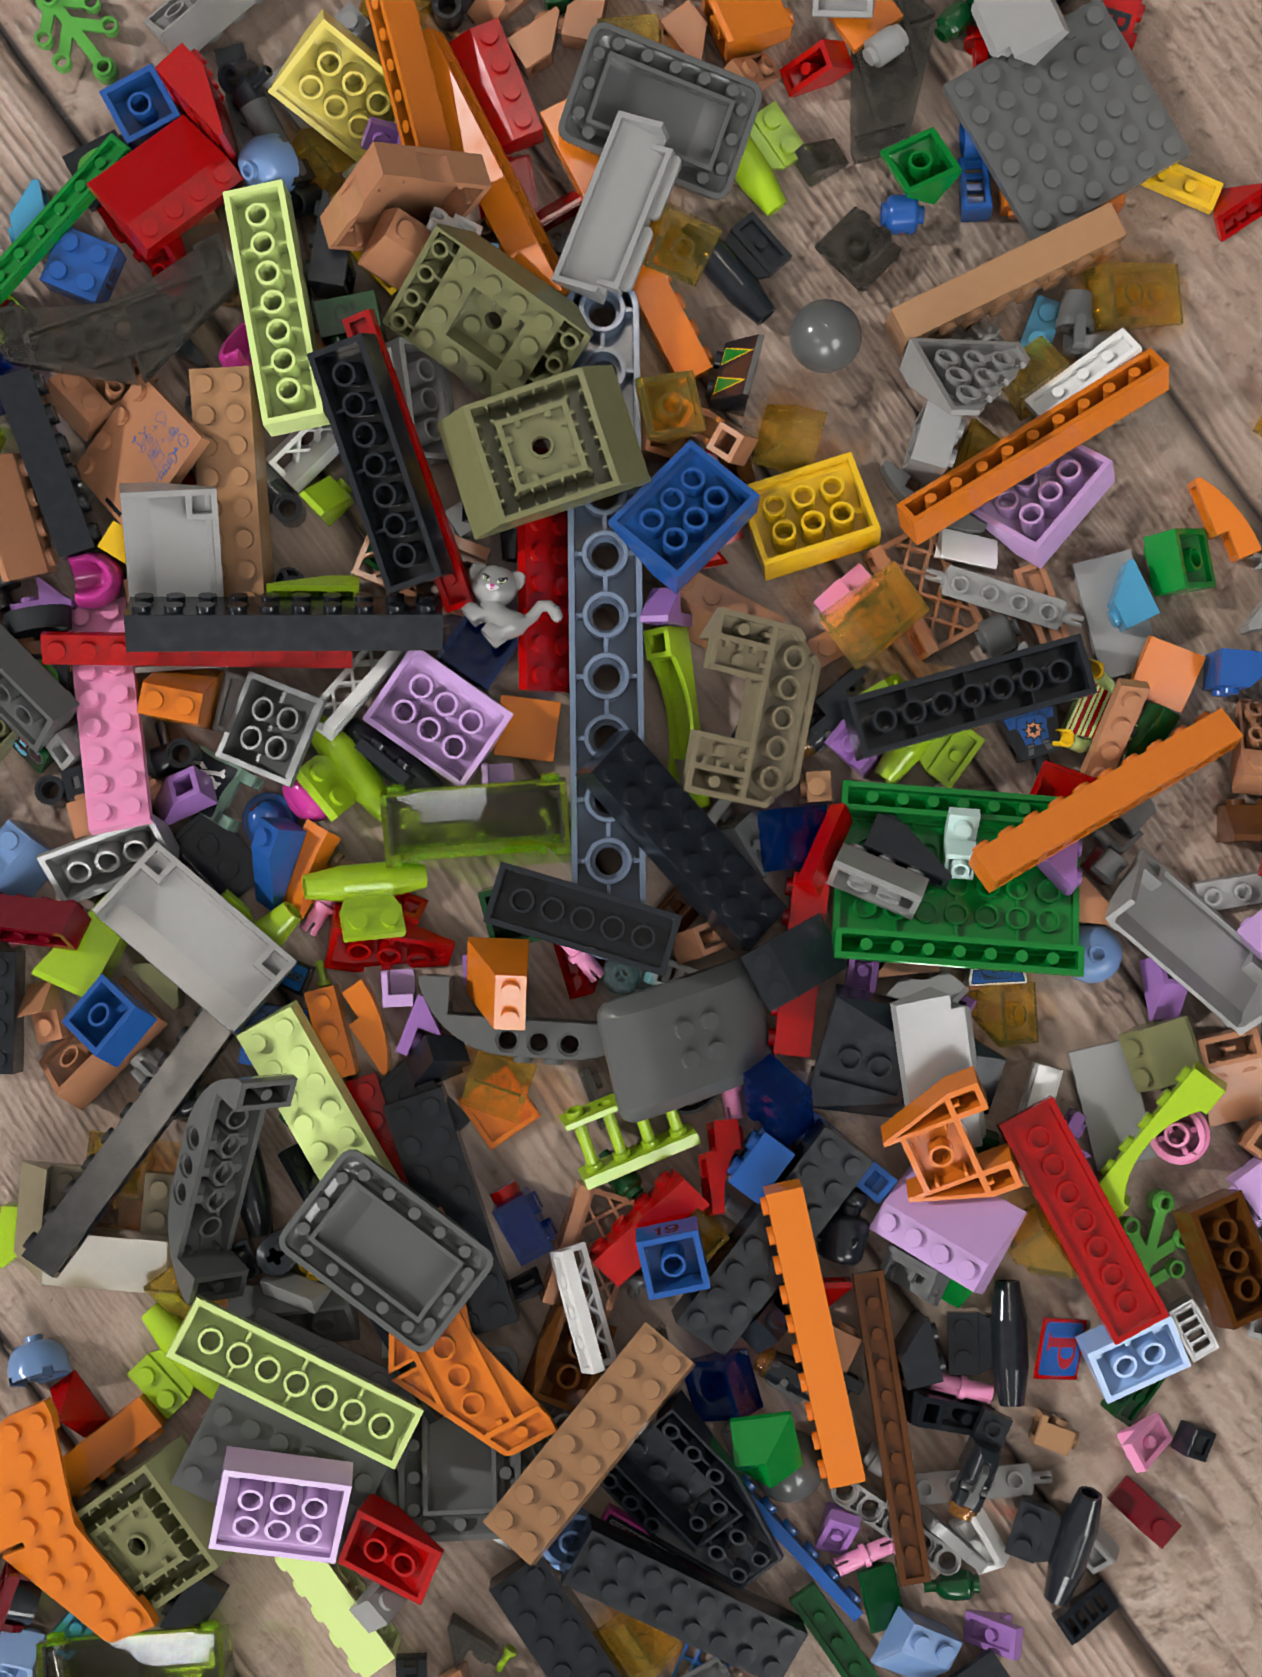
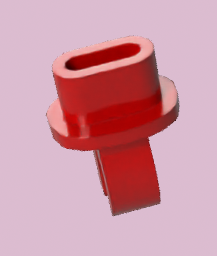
M978 26L968 27L967 37L963 45L965 51L972 55V68L988 60L989 51Z

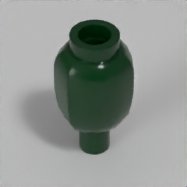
M974 0L953 2L940 14L937 19V28L934 30L936 37L940 41L947 43L949 40H955L969 27L973 21L971 7Z
M606 1149L599 1154V1158L601 1159L612 1153ZM637 1171L608 1182L616 1194L627 1197L629 1201L638 1197L644 1190L641 1187V1176Z
M959 1569L953 1575H943L940 1573L936 1579H931V1582L924 1583V1593L937 1592L941 1598L950 1601L970 1600L974 1594L980 1593L979 1574H972L966 1569Z

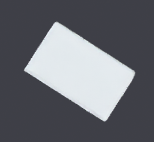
M945 528L939 532L934 558L988 570H996L998 565V540Z
M983 1507L979 1513L972 1512L971 1508L949 1520L948 1523L951 1528L968 1541L986 1559L988 1566L981 1573L976 1570L979 1575L1005 1566L1010 1555L1004 1553L1006 1546Z

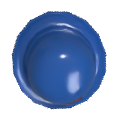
M264 792L255 795L246 804L242 813V826L251 842L253 841L260 817L289 818L298 825L297 816L291 811L285 798L277 793Z

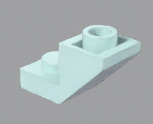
M949 807L944 830L942 865L952 875V878L973 880L974 871L968 862L973 853L972 849L976 846V837L981 818L980 809Z

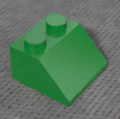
M1174 528L1143 537V553L1148 562L1150 572L1149 584L1153 590L1154 597L1172 596L1216 587L1205 528Z

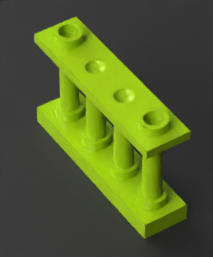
M614 1093L583 1106H572L565 1113L558 1115L565 1130L570 1131L574 1129L586 1161L584 1166L577 1168L587 1190L701 1144L695 1129L689 1122L685 1124L681 1122L678 1110L676 1109L666 1113L670 1128L669 1131L659 1135H654L649 1119L637 1122L642 1140L640 1143L627 1147L614 1112L618 1111ZM603 1117L614 1151L611 1155L600 1159L597 1158L586 1124Z

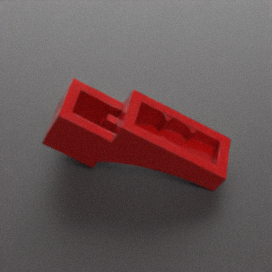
M738 1119L714 1120L706 1124L709 1152L698 1155L702 1196L710 1204L704 1210L705 1217L725 1213L724 1191L727 1169L734 1152L741 1149V1144L744 1141L743 1129L738 1125Z

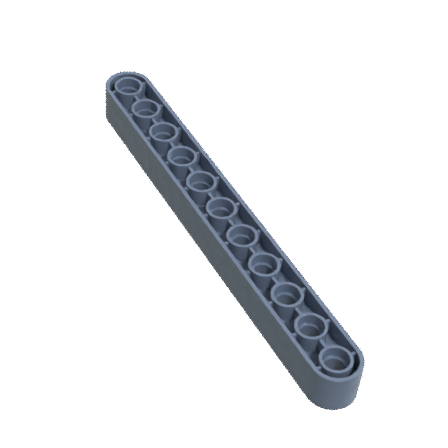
M632 289L629 292H623L622 296H619L609 291L604 305L570 290L567 298L578 306L593 333L571 370L581 366L613 365L641 449L639 303L636 293ZM598 308H607L614 313L615 320L609 326L598 327L591 322L590 315ZM641 486L617 493V502L610 508L602 509L593 502L568 510L572 883L646 905L645 852L611 814L603 813L595 806V796L575 775L599 750L594 744V737L602 728L610 727L617 732L632 729L644 743L643 623L640 622V614L643 610L642 562L608 524V521L641 489ZM601 547H610L617 552L619 556L618 562L610 569H600L592 561L594 552ZM602 607L613 608L620 618L618 624L611 630H601L593 623V616L598 609ZM611 667L619 673L620 682L614 690L602 691L595 686L593 679L599 669ZM606 848L617 850L623 860L620 870L612 875L601 873L595 863L598 853ZM592 955V956H594V957H596V958L604 959V958H601V957Z

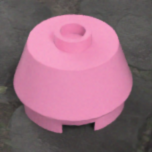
M1196 1112L1169 1125L1150 1144L1155 1153L1163 1160L1178 1165L1189 1164L1198 1160L1207 1150L1210 1142L1209 1126L1204 1116L1200 1112Z

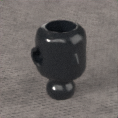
M853 1189L841 1204L840 1209L834 1213L816 1237V1251L821 1257L848 1266H855L861 1261L870 1232L869 1221L860 1216L862 1209L866 1207L868 1202L866 1193Z

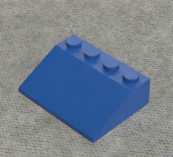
M690 439L651 478V482L645 484L608 521V524L646 568L677 594L757 513L760 495Z

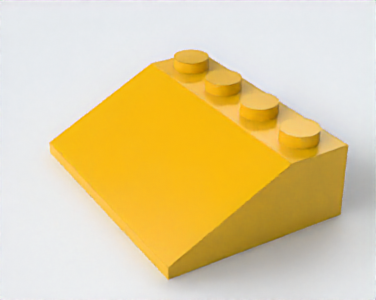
M852 452L747 484L760 495L757 513L747 522V527L765 581L880 545L881 528Z

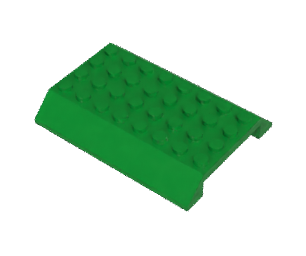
M843 780L840 803L847 805L853 820L844 843L848 845L854 843L863 847L877 814H890L900 819L901 823L907 825L942 864L944 830L949 807L980 809L981 818L976 837L977 845L984 840L991 842L998 838V833L1010 825H1013L1015 828L1022 824V820L1033 811L1038 810L1041 813L1048 809V804L1058 796ZM1077 857V868H1080V857ZM1034 866L989 893L974 873L973 880L951 878L946 890L928 883L912 920L834 887L832 922L834 958L1084 977V946L1079 945L1080 886L1076 887L1071 896L1064 895L1037 866Z

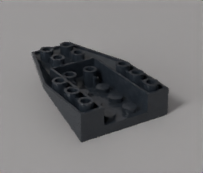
M836 983L828 1009V1022L815 1065L811 1066L804 1089L803 1107L889 1118L905 1107L890 1003L898 999ZM974 1038L977 1056L975 1070L986 1093L989 1109L984 1110V1114H988L1006 1062V1057Z
M682 1389L664 1404L600 1484L656 1542L738 1590H742L784 1557L740 1472Z

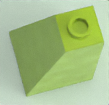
M92 909L87 913L92 920L77 951L53 948L33 969L32 975L80 997L87 992L101 974L112 979L128 943L96 917Z

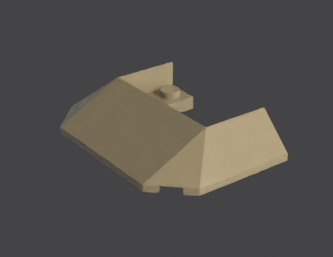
M717 607L699 636V639L708 641L703 668L746 679L735 738L691 729L685 760L675 759L678 777L683 791L767 808L782 793L790 791L798 785L821 663L817 655L812 654L805 641L807 637L802 628Z
M22 1160L14 1253L42 1285L164 1295L168 1294L178 1285L173 1269L168 1236L169 1200L175 1172L146 1171L140 1230L95 1227L60 1276L52 1278L21 1256L26 1250L23 1248V1244L34 1231L36 1233L40 1231L45 1224L42 1219L53 1205L57 1207L65 1197L62 1195L64 1188L72 1179L77 1181L84 1170L81 1169L82 1165Z

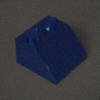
M747 1348L730 1349L725 1357L716 1351L690 1359L696 1366L685 1378V1383L691 1403L704 1422L730 1421V1418L749 1416L764 1407Z

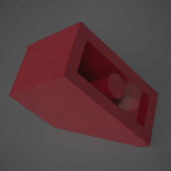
M1127 1475L1107 1497L1120 1512L1161 1549L1182 1527L1172 1514Z

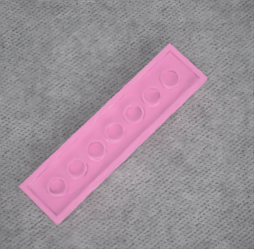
M126 597L117 598L111 604L101 608L86 609L77 606L76 609H71L72 629L68 631L125 633L124 613L128 605ZM72 665L75 699L80 703L77 708V720L89 832L92 835L154 823L142 715L136 713L139 702V689L135 666Z

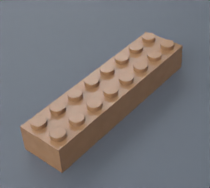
M1110 202L891 308L884 327L899 357L904 356L910 338L949 339L953 336V331L961 327L963 331L968 330L972 325L979 323L980 318L988 314L990 318L1004 312L1007 309L1006 305L1016 301L1017 305L1024 303L1034 296L1033 292L1041 288L1045 292L1059 285L1060 279L1068 275L1071 279L1087 271L1086 266L1095 262L1097 265L1108 262L1114 257L1113 253L1121 248L1120 244L1127 236V233Z
M232 366L189 369L192 423L210 441L195 463L197 485L212 486L217 489L224 597L237 592L247 593L248 596H261V594L266 593V584L273 583L274 571L264 426L253 367Z
M645 1322L484 1519L483 1523L530 1566L536 1565L696 1365Z

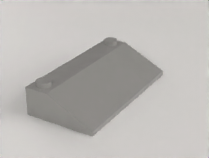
M158 482L119 483L129 599L130 597H135L137 593L144 592L152 593L154 597H166L167 594L175 592L184 593L185 597H198V594L206 592L215 593L217 597H224L216 487ZM135 666L136 673L221 667Z
M157 841L92 909L96 917L235 1036L255 1016L297 963L291 955Z
M1143 848L1138 853L1109 901L1105 920L1108 921L1114 930L1121 932L1220 1017L1227 1027L1234 1029L1239 1035H1243L1262 1022V961L1242 943L1237 933L1238 929L1212 906L1208 905L1204 899Z

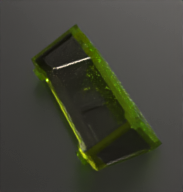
M557 772L543 773L540 779L405 789V786L401 784L386 786L387 790H382L379 795L386 868L402 867V863L410 862L411 858L413 864L419 863L420 860L534 851H541V854H545L548 848L551 851H556V855L571 854V825L566 777H559Z
M219 1620L203 1621L201 1626L144 1630L116 1642H107L97 1634L65 1636L64 1631L47 1633L46 1638L36 1644L37 1677H237L229 1624L220 1625Z

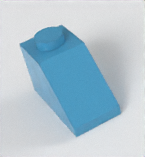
M34 179L30 182L9 215L12 227H8V234L12 243L49 203L47 189L39 179Z
M1134 558L1120 566L1107 604L1109 621L1114 628L1118 627L1120 632L1160 613Z

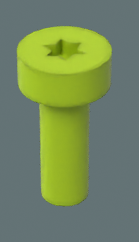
M323 960L316 961L320 980L317 982L318 988L332 985L331 979H327L325 968H323Z
M511 1644L505 1645L503 1648L504 1654L495 1667V1670L500 1673L509 1659L514 1658L518 1653L517 1649Z

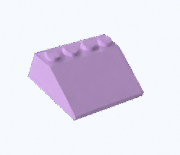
M1080 444L969 514L986 524V529L1016 555L1041 569L1115 482L1113 461Z
M408 650L362 720L454 785L464 789L469 786L478 773L481 763L486 761L514 714L424 650Z
M911 1165L882 1203L869 1229L972 1292L983 1294L1027 1212L998 1195L983 1198L909 1202L906 1180L916 1176Z
M227 1446L208 1549L335 1564L352 1489L353 1462Z

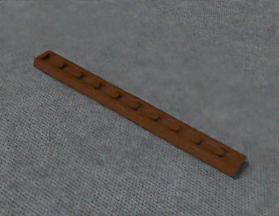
M876 1269L851 1273L898 1582L901 1587L931 1582L884 1270Z

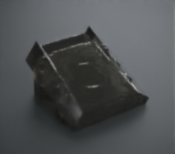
M856 206L815 245V249L858 291H868L869 286L893 262H897L902 250L893 241L892 233L889 229L882 226L878 227L871 221V217L867 212L860 210Z

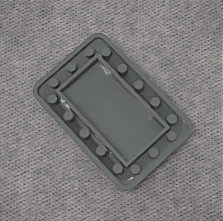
M602 22L596 24L589 33L559 121L558 131L561 138L567 143L600 157L619 110L663 122L670 136L666 147L674 149L675 154L682 161V166L674 186L709 199L719 200L727 196L731 190L761 104L762 92L758 84L752 80L613 24Z
M735 958L607 1001L601 1005L597 1013V1022L618 1112L628 1122H640L753 1081L770 1073L776 1062L775 1054L772 1053L773 1046H767L769 1025L763 1000L740 958Z
M356 1149L346 1150L336 1159L279 1236V1246L287 1256L415 1352H425L433 1347L490 1272L494 1260L492 1252L488 1247L407 1184Z
M507 1346L487 1347L520 1382L517 1353ZM422 1414L398 1462L399 1507L435 1542L500 1539L483 1521L523 1473L522 1451L512 1456L502 1455L447 1417L443 1416L436 1422L429 1424L424 1414Z

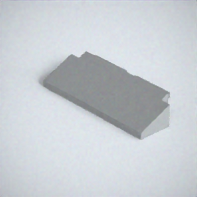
M974 0L971 7V12L988 51L995 58L1001 55L1009 57L1013 53L1015 59L1035 66L1070 32L1056 0Z
M618 111L551 280L553 283L604 305L609 291L622 296L623 292H629L633 289L654 236L649 225L651 220L656 221L661 218L682 166V161L675 154L674 149L666 147L670 136L663 122Z
M927 987L890 1003L905 1107L943 1077L971 1066L976 1067L977 1056L972 1017L968 1006L960 1005L956 1002L951 1003L949 994L932 987ZM984 1111L962 1119L974 1147L983 1146L982 1139L986 1135Z

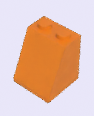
M702 0L701 9L708 20L707 28L725 66L734 58L754 55L791 38L792 27L795 24L794 17L789 7L784 8L781 0Z
M209 668L152 672L142 682L136 713L155 720H165L171 723L212 730L224 672Z
M468 937L466 993L493 1029L525 1030L529 939Z

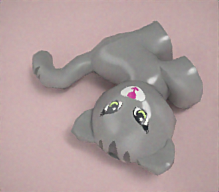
M474 562L471 565L472 592L480 601V606L474 602H469L461 610L473 626L477 627L485 623L481 629L482 634L494 648H497L507 640L522 635L529 626L538 620L542 612L547 611L554 622L562 620L563 614L560 607L551 600H538L525 615L506 607L515 597L516 591L523 587L526 575L523 573L511 572L504 567L496 565L487 566L481 562Z

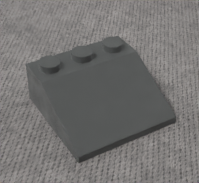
M249 671L215 756L292 788L327 701Z

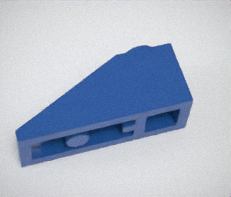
M260 817L251 844L256 901L270 911L283 902L307 832L289 818Z

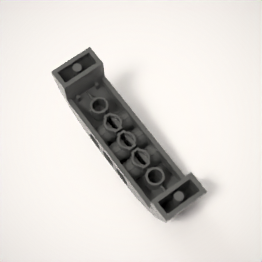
M429 973L419 975L418 983L422 995L433 1015L457 1039L476 1049L497 1055L514 1056L513 1062L532 1063L533 1058H544V1064L562 1065L563 1060H585L605 1055L597 1021L526 1016L525 1030L493 1029L482 1013L453 1011L455 975ZM635 987V992L646 988ZM503 1032H513L517 1037V1043L512 1046L505 1044L502 1040ZM536 1033L544 1034L548 1039V1045L542 1048L535 1046L532 1042V1036ZM567 1035L576 1037L579 1046L572 1050L565 1048L562 1043L563 1037Z
M283 1073L221 1079L208 1086L193 1106L183 1136L172 1183L168 1211V1236L173 1269L181 1294L188 1305L193 1304L198 1294L211 1301L243 1296L249 1269L231 1248L266 1109L291 1106L298 1079L293 1074Z

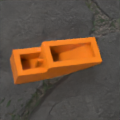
M1201 477L1187 484L1203 527L1206 529L1208 539L1221 537L1231 563L1247 558L1262 550L1254 531L1244 516L1216 487Z
M309 819L306 820L303 829L307 832L283 902L288 901L299 910L302 915L301 920L304 919L314 901L304 898L302 877L305 874L332 868L327 862L341 840V837Z
M363 978L343 991L342 995L358 1017V1019L349 1024V1027L381 1074L384 1075L391 1070V1049L388 1030L378 1000L367 980Z

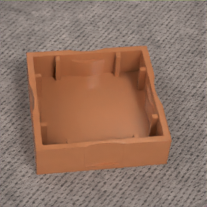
M373 141L324 210L320 220L329 249L363 252L384 209L400 208L426 226L434 207L443 209L452 218L455 213L465 218L489 191L492 184L482 154Z

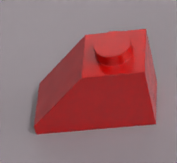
M822 39L779 71L789 98H794L835 83L854 70V66L845 41Z

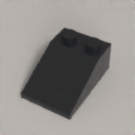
M820 913L739 956L767 1010L770 1012L849 967L845 959L834 958L832 935Z

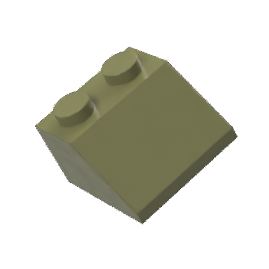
M1188 1015L1136 1025L1118 1035L1137 1093L1163 1089L1177 1084L1178 1081L1175 1078L1185 1065L1191 1067L1195 1061H1198L1205 1067Z

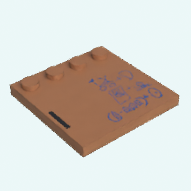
M140 373L76 466L82 481L123 526L119 483L158 482L181 484L210 441L148 376Z

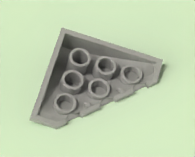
M910 338L900 371L909 387L949 415L978 416L984 410L985 405L991 403L1001 393L1002 387L1008 386L1017 377L1019 370L1025 369L1029 365L1031 359L1020 342Z

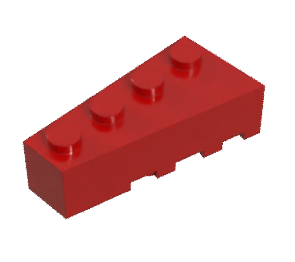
M673 1168L669 1172H662L654 1181L655 1186L647 1194H641L634 1201V1208L626 1216L621 1215L612 1224L611 1228L613 1230L605 1238L600 1237L590 1248L591 1253L589 1257L591 1262L617 1287L621 1286L641 1268L636 1246V1228L689 1218L691 1213L697 1208L703 1212L710 1205Z

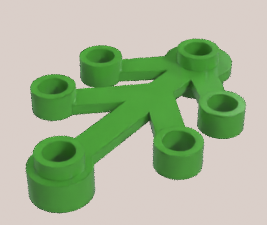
M35 0L37 7L42 11L40 29L34 34V41L41 50L47 51L54 46L55 40L52 36L55 16L62 23L58 53L52 58V64L55 69L61 74L71 71L73 67L71 52L74 39L93 63L92 69L97 80L104 85L115 83L119 77L117 65L111 58L103 57L83 31L101 33L106 37L113 38L120 32L117 20L112 16H105L101 20L73 17L65 9H84L89 14H97L102 9L101 1L96 0V4L93 7H88L87 4L91 0H52L50 2ZM107 24H115L112 30H105ZM43 36L49 37L46 43H40V39ZM62 59H66V65L63 67H59L58 62ZM103 65H109L107 71L100 72V68Z
M1161 1188L1151 1190L1147 1196V1206L1153 1213L1145 1242L1139 1233L1141 1225L1138 1219L1124 1216L1120 1220L1125 1233L1155 1288L1170 1277L1180 1278L1185 1273V1264L1176 1258H1169L1163 1268L1150 1275L1152 1266L1179 1247L1186 1249L1184 1242L1180 1243L1181 1234L1179 1229H1176L1170 1238L1158 1245L1165 1216L1173 1210L1175 1205L1173 1195ZM1165 1198V1204L1161 1207V1202ZM1132 1221V1228L1127 1230V1224ZM1177 1263V1269L1172 1273V1267Z

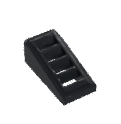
M1099 1580L1071 1599L1067 1605L1061 1606L1051 1614L1073 1646L1117 1610L1119 1605L1103 1581ZM1098 1593L1101 1594L1107 1603L1104 1607H1101L1095 1598ZM1089 1601H1091V1603L1097 1610L1093 1614H1091V1612L1085 1605ZM1080 1609L1087 1617L1083 1621H1081L1076 1613ZM1070 1617L1076 1623V1626L1073 1628L1067 1622Z

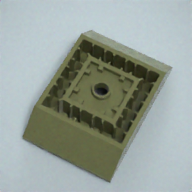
M439 223L434 227L382 321L387 327L487 397L571 370L593 335L578 306L477 233ZM489 312L499 314L502 324H493L489 319Z
M612 364L581 366L464 405L437 422L475 541L651 482ZM546 439L550 442L551 447L546 454L540 455L533 451V445L537 440Z
M184 1433L75 1509L91 1541L137 1596L143 1594L155 1610L220 1567L236 1553L233 1551L208 1549L216 1504L171 1484V1480L190 1445V1441ZM134 1538H139L144 1542L145 1550L135 1546Z

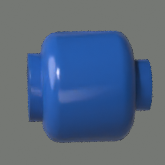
M892 194L887 198L886 202H881L880 226L885 227L886 232L890 235H912L916 232L918 224L924 223L925 208L924 205H919L917 199L907 198L905 194Z

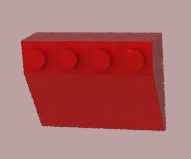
M495 18L470 28L448 42L506 156L544 142L543 128L499 19Z
M181 43L155 67V70L180 114H184L208 137L238 170L239 149L228 112L223 104L225 98L218 90L219 86L212 78L213 74L206 66L207 62L195 48L190 51Z
M183 114L89 181L86 186L147 260L224 204L222 192L242 188L244 178L227 156Z

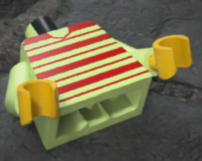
M1091 658L1088 660L1092 665L1091 670L1098 693L1072 701L1061 728L1055 729V731L1060 733L1061 739L1060 741H1052L1053 746L1065 747L1077 753L1088 752L1116 685L1112 678L1104 671V664ZM1135 724L1128 741L1133 739L1137 731V724Z

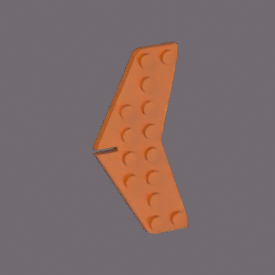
M440 1206L438 1209L445 1213L442 1207ZM466 1303L428 1351L415 1352L389 1333L388 1375L413 1361L417 1365L394 1377L391 1381L500 1454L505 1456L515 1455L558 1430L553 1418L546 1409L472 1332Z
M48 1397L11 1413L0 1423V1551L23 1542V1546L8 1551L2 1558L103 1640L116 1642L154 1627L160 1619L143 1594L137 1596L89 1538L72 1504L57 1428L60 1427L58 1412L51 1397Z

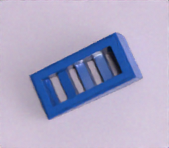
M981 156L958 157L957 162L962 168V173L958 177L961 222L989 221L993 209L989 170ZM982 169V173L966 174L965 170ZM967 182H982V184H968V185H967L966 183H967ZM983 194V196L968 197V195Z

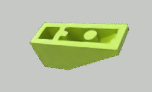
M326 575L266 584V593L274 592L280 594V596H292L294 593L305 592L310 593L311 596H324L325 593L337 592L341 593L342 596H355L356 593H359V578L352 575Z

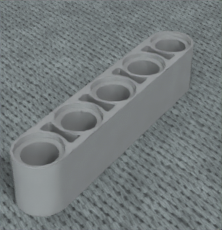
M865 1482L852 1484L851 1489L845 1494L838 1493L836 1488L830 1489L832 1497L838 1505L853 1515L860 1516L862 1521L892 1540L890 1527L887 1526L889 1517L886 1497ZM867 1500L877 1502L876 1507L870 1511L862 1509L863 1503ZM923 1524L924 1535L927 1536L925 1543L929 1566L943 1575L955 1574L961 1567V1557ZM943 1552L953 1553L949 1561H938L939 1556Z

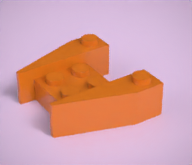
M974 1066L943 1077L881 1125L884 1148L901 1142L916 1174L915 1177L906 1180L909 1202L995 1197L1023 1186L1019 1167L1009 1145L1005 1143L977 1154L964 1125L963 1118L989 1109L985 1090Z

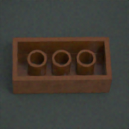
M1220 1189L1173 1210V1216L1214 1325L1216 1327L1236 1330L1261 1318L1262 1243L1242 1190Z

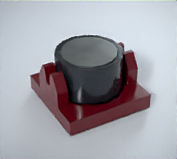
M7 1561L0 1576V1634L1 1631L21 1633L24 1624L30 1625L34 1618L42 1590Z

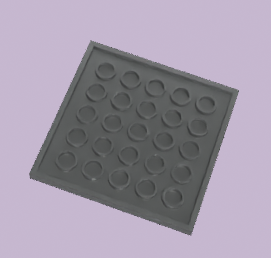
M1092 0L1064 16L1070 32L1035 66L1015 59L1013 53L1009 57L1003 55L998 58L992 57L944 84L941 89L1030 241L1107 204L1184 160L1191 154V151L1102 0Z
M260 1306L258 1307L252 1319L253 1322L417 1403L411 1393L391 1381L400 1373L394 1371L388 1375L387 1367ZM220 1383L171 1480V1484L216 1504L227 1446L353 1462L352 1489L336 1557L338 1561L358 1509L371 1493H376L388 1466Z

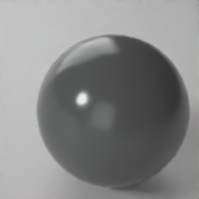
M819 299L805 305L794 317L789 331V343L793 355L802 366L817 373H833L845 368L856 357L862 341L861 325L856 314L844 303L833 299Z
M797 1429L796 1432L804 1461L803 1466L773 1489L755 1480L758 1487L768 1497L783 1503H795L806 1499L815 1492L822 1481L817 1465V1460L822 1459L820 1449L814 1450L810 1435Z

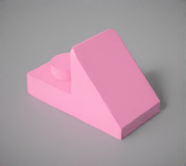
M858 563L841 579L836 580L813 603L833 625L874 591L879 584L863 565Z
M1158 1412L1145 1417L1117 1434L1126 1457L1131 1462L1136 1473L1147 1471L1172 1441V1437Z

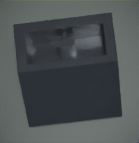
M918 1309L911 1311L894 1339L900 1381L907 1390L944 1382L942 1372L946 1371L943 1355L941 1352L937 1353L935 1341H939L936 1324L934 1322L931 1323L929 1317L923 1315Z

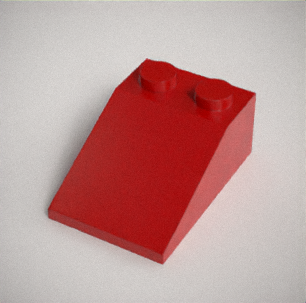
M371 1493L356 1513L337 1562L421 1605L444 1549L400 1507Z

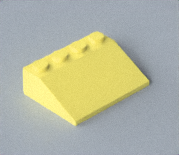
M322 9L302 35L269 87L268 93L357 162L367 151L362 149L361 140L370 116L396 123L379 54L327 11Z

